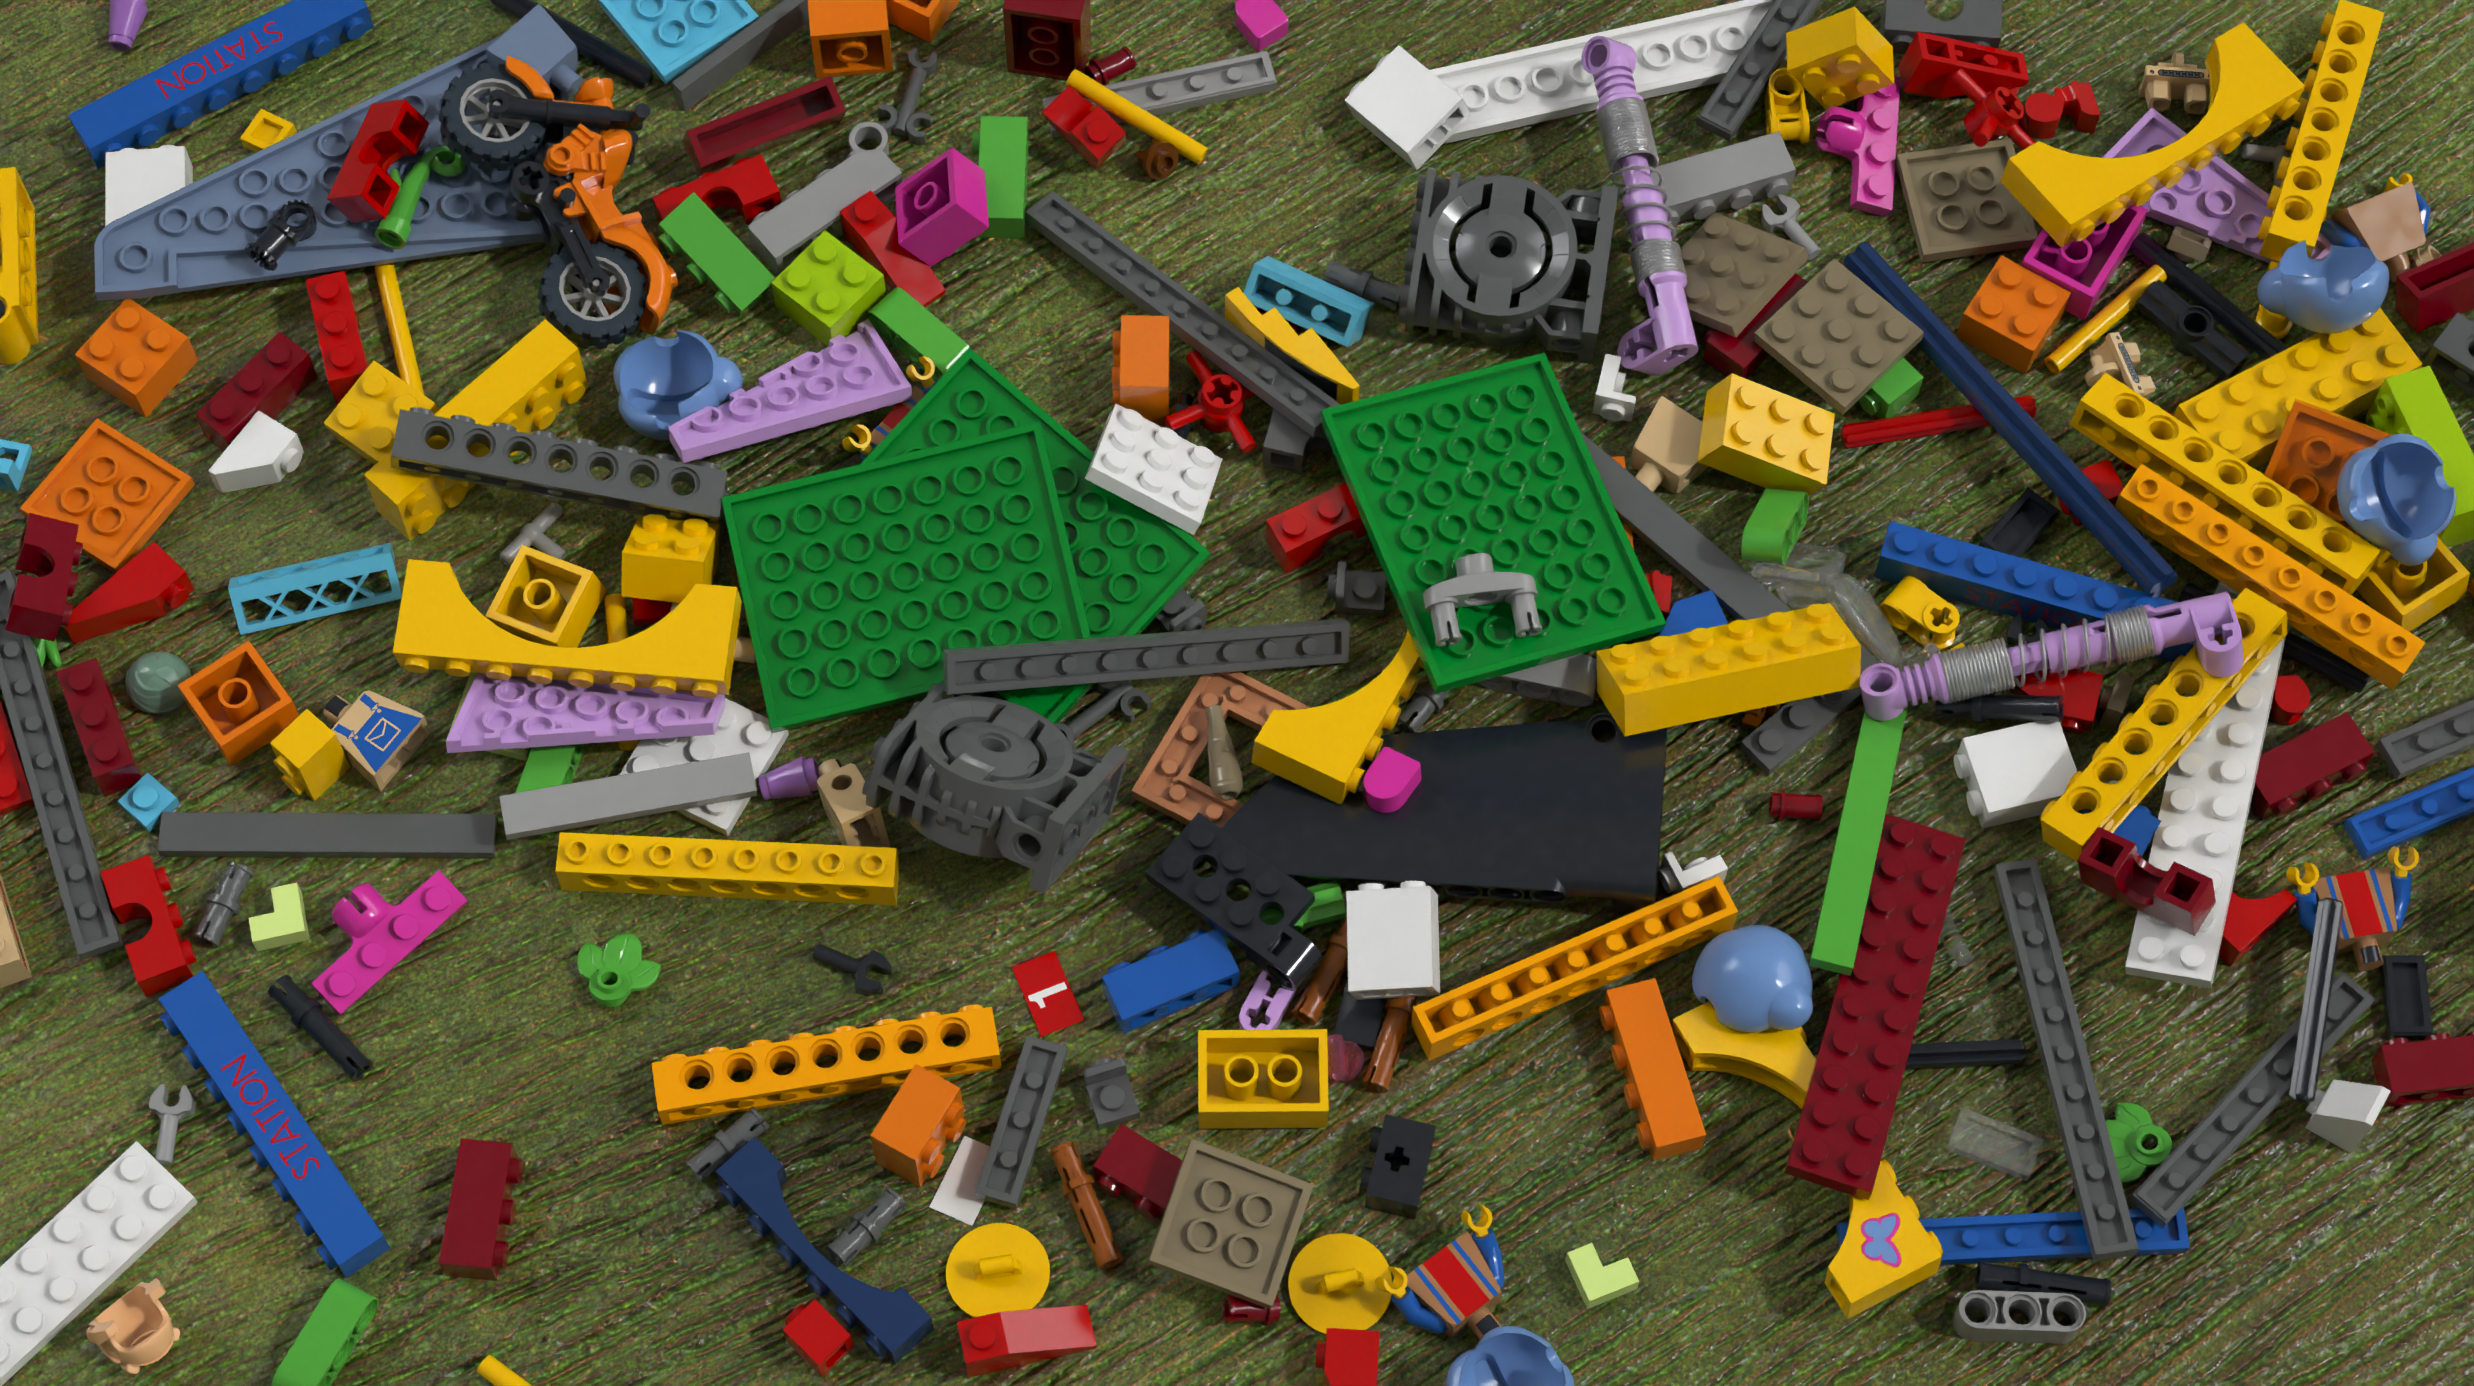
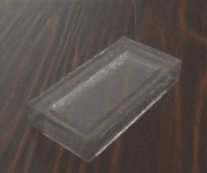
M1962 1107L1946 1150L2028 1181L2043 1138Z

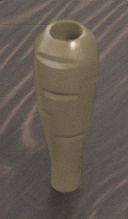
M1212 705L1206 709L1210 785L1213 794L1219 799L1233 800L1243 790V777L1234 745L1224 722L1222 707Z

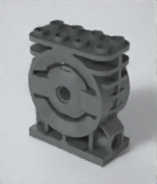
M1428 168L1427 175L1419 174L1416 211L1413 212L1411 242L1406 256L1405 281L1401 288L1398 323H1405V332L1413 333L1414 326L1416 325L1429 327V335L1437 336L1438 329L1453 331L1452 338L1463 337L1475 343L1491 346L1514 345L1537 337L1547 350L1578 354V362L1593 364L1619 187L1603 185L1602 193L1569 189L1556 198L1540 185L1519 177L1504 175L1484 177L1476 175L1475 180L1463 181L1460 180V172L1452 171L1451 179L1436 177V168ZM1463 223L1465 224L1462 226L1456 242L1455 259L1461 276L1470 286L1477 290L1475 303L1467 300L1469 286L1454 270L1449 255L1451 235L1454 229ZM1543 231L1551 240V263L1547 272L1538 283L1528 290L1521 292L1536 281L1543 269L1546 252ZM1577 243L1594 245V249L1588 254L1577 253ZM1504 249L1509 252V255L1504 258H1498L1491 254V251ZM1571 290H1581L1587 297L1586 302L1569 300ZM1521 292L1519 306L1510 308L1511 295Z
M943 680L939 685L934 683L928 691L926 698L922 702L916 701L909 714L903 720L899 718L895 722L886 738L881 736L877 740L871 753V760L875 761L874 768L864 783L862 794L866 795V805L875 809L892 794L888 810L889 815L897 819L904 815L920 833L944 847L972 856L1008 858L1034 870L1029 888L1045 894L1111 818L1130 751L1114 744L1105 756L1101 758L1081 748H1072L1068 739L1059 728L1038 713L1005 700L977 696L976 692L962 693L959 697H953V694L947 695L944 691Z

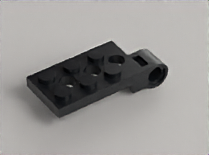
M1199 812L1146 872L1147 881L1244 949L1247 959L1266 971L1275 982L1287 990L1295 991L1322 960V955L1318 948L1305 936L1292 928L1315 902V894ZM1205 861L1211 862L1216 865L1217 871L1210 877H1200L1194 872L1196 865ZM1235 885H1243L1250 890V894L1242 901H1234L1227 896V891ZM1270 908L1277 909L1284 915L1283 919L1274 925L1264 923L1260 916L1265 910Z

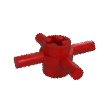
M1961 67L1952 74L1950 79L1975 103V107L1964 116L1963 122L1976 146L1983 147L1988 141H1994L1999 136L2006 135L2012 139L2021 151L2036 143L2017 124L2018 120L2024 115L2023 106L2017 97L2020 90L2019 87L2009 89L1998 87L1993 92H1985Z
M1197 350L1190 352L1186 356V361L1202 387L1198 391L1196 404L1164 417L1167 428L1174 431L1200 419L1201 424L1212 432L1224 433L1230 431L1242 452H1251L1256 448L1257 444L1240 416L1244 411L1245 400L1256 394L1230 375H1214L1200 352Z

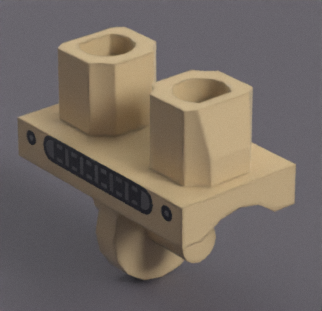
M2174 52L2171 63L2158 62L2157 66L2146 65L2143 80L2139 84V97L2146 98L2148 110L2153 108L2156 111L2163 112L2169 109L2171 99L2184 100V110L2187 113L2203 114L2210 98L2208 69H2197V65L2184 64V54Z
M2119 332L2109 333L2106 336L2105 342L2090 353V362L2093 368L2085 375V380L2089 387H2092L2106 372L2146 399L2156 389L2151 376L2137 375L2134 367L2140 362L2141 356L2136 342H2123Z

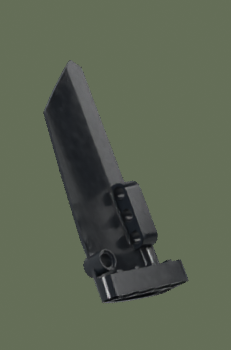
M1604 712L1597 713L1589 720L1554 721L1381 735L1380 738L1383 739V744L1379 753L1384 747H1389L1420 762L1422 779L1400 809L1391 813H1381L1369 807L1365 800L1364 779L1356 793L1349 791L1340 805L1281 776L1275 775L1224 824L1222 829L1290 877L1388 883L1423 881L1426 885L1444 886L1446 893L1463 898L1557 903L1566 900L1567 895L1605 897L1612 899L1613 912H1617V914H1630L1657 902L1668 728L1624 736L1612 715ZM1607 732L1614 736L1611 741L1605 743L1594 739L1597 734ZM1367 760L1362 769L1365 770V774L1372 765V761ZM1208 862L1210 866L1213 868V870L1216 872V865L1211 862Z

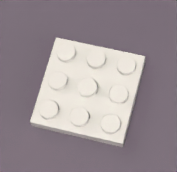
M1115 404L1108 416L1085 479L1194 535L1202 522L1222 458L1214 455L1206 447L1197 446L1181 438L1173 430L1160 427L1143 418L1137 411Z
M725 698V709L714 735L640 740L619 775L749 752L757 789L759 776L766 774L787 739L789 732L785 730L773 733L768 718ZM751 797L674 811L728 836Z

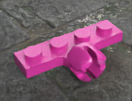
M1894 76L1893 85L1857 98L1856 112L1837 106L1829 107L1827 113L1822 114L1816 130L1818 135L1826 137L1824 139L1816 136V144L1822 151L1847 157L1852 162L1850 207L1882 217H1886L1893 208L1901 79L1898 76Z
M440 870L401 904L396 906L388 904L368 883L356 886L350 891L351 894L349 895L354 904L363 912L362 914L345 897L335 905L332 910V919L351 939L352 946L311 983V986L339 1016L467 903L468 900Z

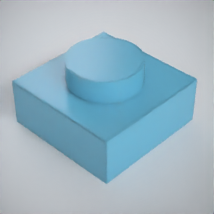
M148 772L117 801L120 807L149 833L161 823L162 812H172L180 804L177 797Z

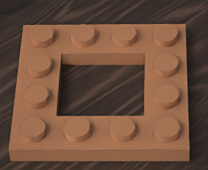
M1239 671L1202 674L1132 788V798L1185 825H1188L1199 812L1220 828L1245 805L1235 799L1227 801L1219 799L1213 794L1210 786L1191 777L1208 749L1206 709L1212 705H1219L1222 707L1224 721L1227 716H1230L1260 732L1273 710H1297L1311 707Z

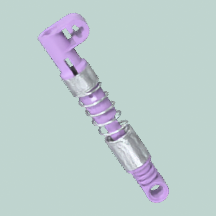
M1597 35L1591 38L1583 49L1581 56L1582 66L1585 71L1593 74L1599 104L1596 108L1597 120L1608 168L1614 174L1611 180L1614 183L1625 185V188L1621 189L1617 196V200L1623 202L1624 206L1620 217L1626 219L1628 223L1624 234L1631 238L1633 244L1628 250L1629 254H1631V265L1640 296L1646 299L1650 319L1631 329L1622 337L1617 353L1621 357L1620 364L1623 367L1659 376L1690 359L1699 350L1684 291L1688 283L1680 246L1673 241L1677 233L1676 229L1668 223L1672 212L1669 207L1664 205L1668 195L1666 190L1660 187L1664 178L1662 173L1656 169L1659 158L1646 104L1643 97L1636 92L1632 75L1636 66V53L1627 44ZM1653 171L1659 175L1658 185H1654L1652 182L1651 173ZM1617 175L1623 176V181H1617L1615 177ZM1626 191L1623 198H1620L1619 195Z
M2226 591L2157 608L2147 604L2140 605V607H2132L2131 609L2128 608L2127 610L2124 609L2123 611L2120 610L2119 612L2115 611V613L2111 612V614L2105 613L2104 620L2088 623L2084 618L2082 620L2083 625L2067 628L2062 623L2061 630L2045 633V630L2041 628L2040 641L2028 644L2023 634L2019 633V646L2011 648L2006 647V643L2001 637L2000 640L1997 638L1992 641L1988 640V642L1984 641V643L1980 642V644L1976 643L1975 645L1972 644L1971 646L1968 645L1959 649L1955 648V650L1951 649V651L1947 650V652L1932 654L1928 661L1923 662L1924 667H1920L1919 663L1913 664L1914 669L1910 670L1909 665L1903 666V672H1900L1898 667L1895 668L1889 664H1874L1862 672L1860 676V689L1867 715L1875 720L1887 721L1900 715L1903 709L1908 707L1907 702L1910 701L1912 706H1916L1919 699H1921L1923 704L1928 703L1927 697H1931L1932 701L1938 700L1943 704L1956 702L1957 700L1961 701V699L1965 700V698L1969 699V697H1981V695L1985 696V694L1989 695V693L1993 694L1994 692L1997 693L1998 691L2001 692L2010 688L2014 689L2015 683L2019 687H2023L2025 684V674L2034 672L2037 679L2043 683L2046 680L2047 669H2049L2050 674L2058 673L2064 678L2068 670L2080 668L2086 673L2089 665L2101 663L2107 668L2111 660H2116L2119 665L2129 661L2133 662V660L2137 661L2138 659L2141 660L2142 658L2160 655L2164 648L2193 641L2204 670L2212 676L2229 677L2236 674L2244 663L2241 628L2229 593ZM2222 635L2223 645H2219L2215 641V636ZM2043 670L2042 678L2039 675L2038 671ZM2019 675H2021V683L2017 678Z

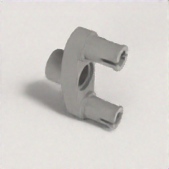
M1486 553L1470 554L1458 559L1455 562L1456 578L1435 584L1422 594L1425 610L1431 614L1436 638L1435 643L1439 647H1445V640L1448 641L1449 646L1456 645L1462 641L1455 608L1506 602L1511 605L1517 637H1525V631L1528 632V637L1542 632L1535 603L1538 592L1534 577L1524 573L1494 572L1491 555Z

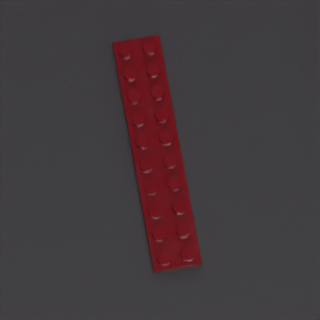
M1885 814L1851 976L1839 975L1784 1173L1869 1200L1874 1188L1966 841L1965 838Z

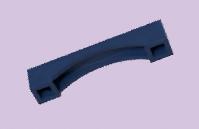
M755 1136L716 1170L721 1185L717 1188V1191L722 1198L733 1208L740 1205L750 1215L746 1218L748 1224L760 1237L764 1238L768 1234L779 1245L775 1250L789 1267L793 1268L798 1264L808 1275L804 1280L811 1290L821 1299L826 1294L837 1305L834 1309L837 1316L850 1329L857 1325L867 1337L863 1340L864 1343L879 1359L887 1356L896 1365L934 1330L931 1316L902 1287L896 1292H891L865 1284L837 1268L814 1248L795 1223L784 1201L781 1185L787 1180L784 1166Z

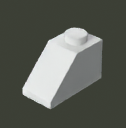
M258 410L208 472L216 489L222 493L278 483L288 472L290 473L298 467L304 450L297 433Z
M2333 1079L2325 1092L2317 1088L2315 1100L2309 1102L2305 1111L2312 1114L2305 1128L2352 1154L2374 1124L2391 1091L2383 1086Z

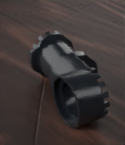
M294 199V202L288 201L287 205L284 204L277 214L266 223L267 229L257 241L249 243L245 247L246 253L250 255L251 259L256 257L254 262L260 261L259 266L261 268L264 267L265 270L274 271L278 266L276 261L289 246L295 247L299 241L309 239L314 235L317 229V221L313 207L303 200L301 202ZM296 213H302L309 218L308 223L301 228L290 227L287 224V220Z

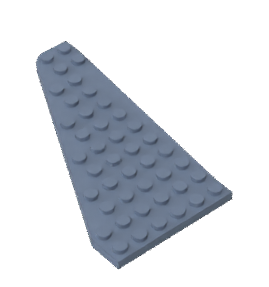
M499 37L112 221L102 229L94 245L95 294L97 301L145 298L545 242L540 227L534 220H516L506 210L505 200L514 169L516 168L514 165L509 166L508 170L497 171V168L491 167L487 171L479 169L477 164L471 162L470 165L466 163L465 169L461 173L450 177L442 176L432 170L422 190L410 224L412 231L402 249L386 247L376 239L375 231L381 219L352 223L327 200L372 103L405 99L430 123L416 154L404 156L396 160L387 170V175L390 176V171L396 168L403 183L407 174L421 156L435 147L447 145L448 140L441 135V121H439L445 90H448L451 80L455 76L459 78L462 71L472 66L473 69L479 68V64L487 63L486 48ZM557 87L552 90L554 100L569 101V97ZM489 96L477 98L485 105L489 102ZM469 104L466 105L465 117L481 114ZM482 124L471 125L476 132L481 134L483 131ZM545 143V145H539L536 154L532 158L528 156L525 162H535L539 154L542 155L545 150L554 144ZM447 160L442 161L443 164L453 163L452 161ZM526 175V176H523V178H522V179H527V180H529L528 177H527V175ZM294 199L299 202L301 200L305 203L308 202L313 207L317 221V229L314 235L309 239L299 241L295 247L289 246L276 261L278 266L274 271L265 270L264 267L261 268L259 266L260 261L255 263L256 257L251 259L250 255L246 253L245 247L249 243L257 241L267 229L266 223L268 220L273 218L284 204L287 205L288 201L294 202ZM525 203L528 208L532 206L531 204ZM296 213L288 218L287 224L292 228H301L308 223L309 218L302 213Z

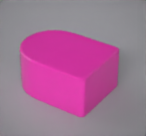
M1237 0L1235 4V24L1256 51L1259 52L1288 34L1289 18L1273 0Z
M1384 747L1363 778L1365 800L1368 806L1381 813H1391L1400 809L1422 779L1420 762L1389 747Z

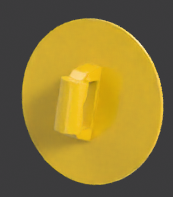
M991 1223L968 1232L956 1243L946 1265V1282L952 1299L961 1310L974 1318L997 1312L1033 1309L1043 1298L1050 1279L1049 1259L1040 1241L1029 1231L1007 1223Z
M1346 1233L1321 1236L1307 1244L1292 1263L1288 1278V1291L1291 1303L1298 1316L1308 1326L1320 1333L1326 1334L1327 1328L1367 1330L1379 1321L1389 1306L1392 1293L1380 1291L1375 1285L1377 1277L1385 1279L1389 1286L1393 1283L1391 1271L1388 1270L1389 1265L1382 1253L1373 1244L1361 1237Z

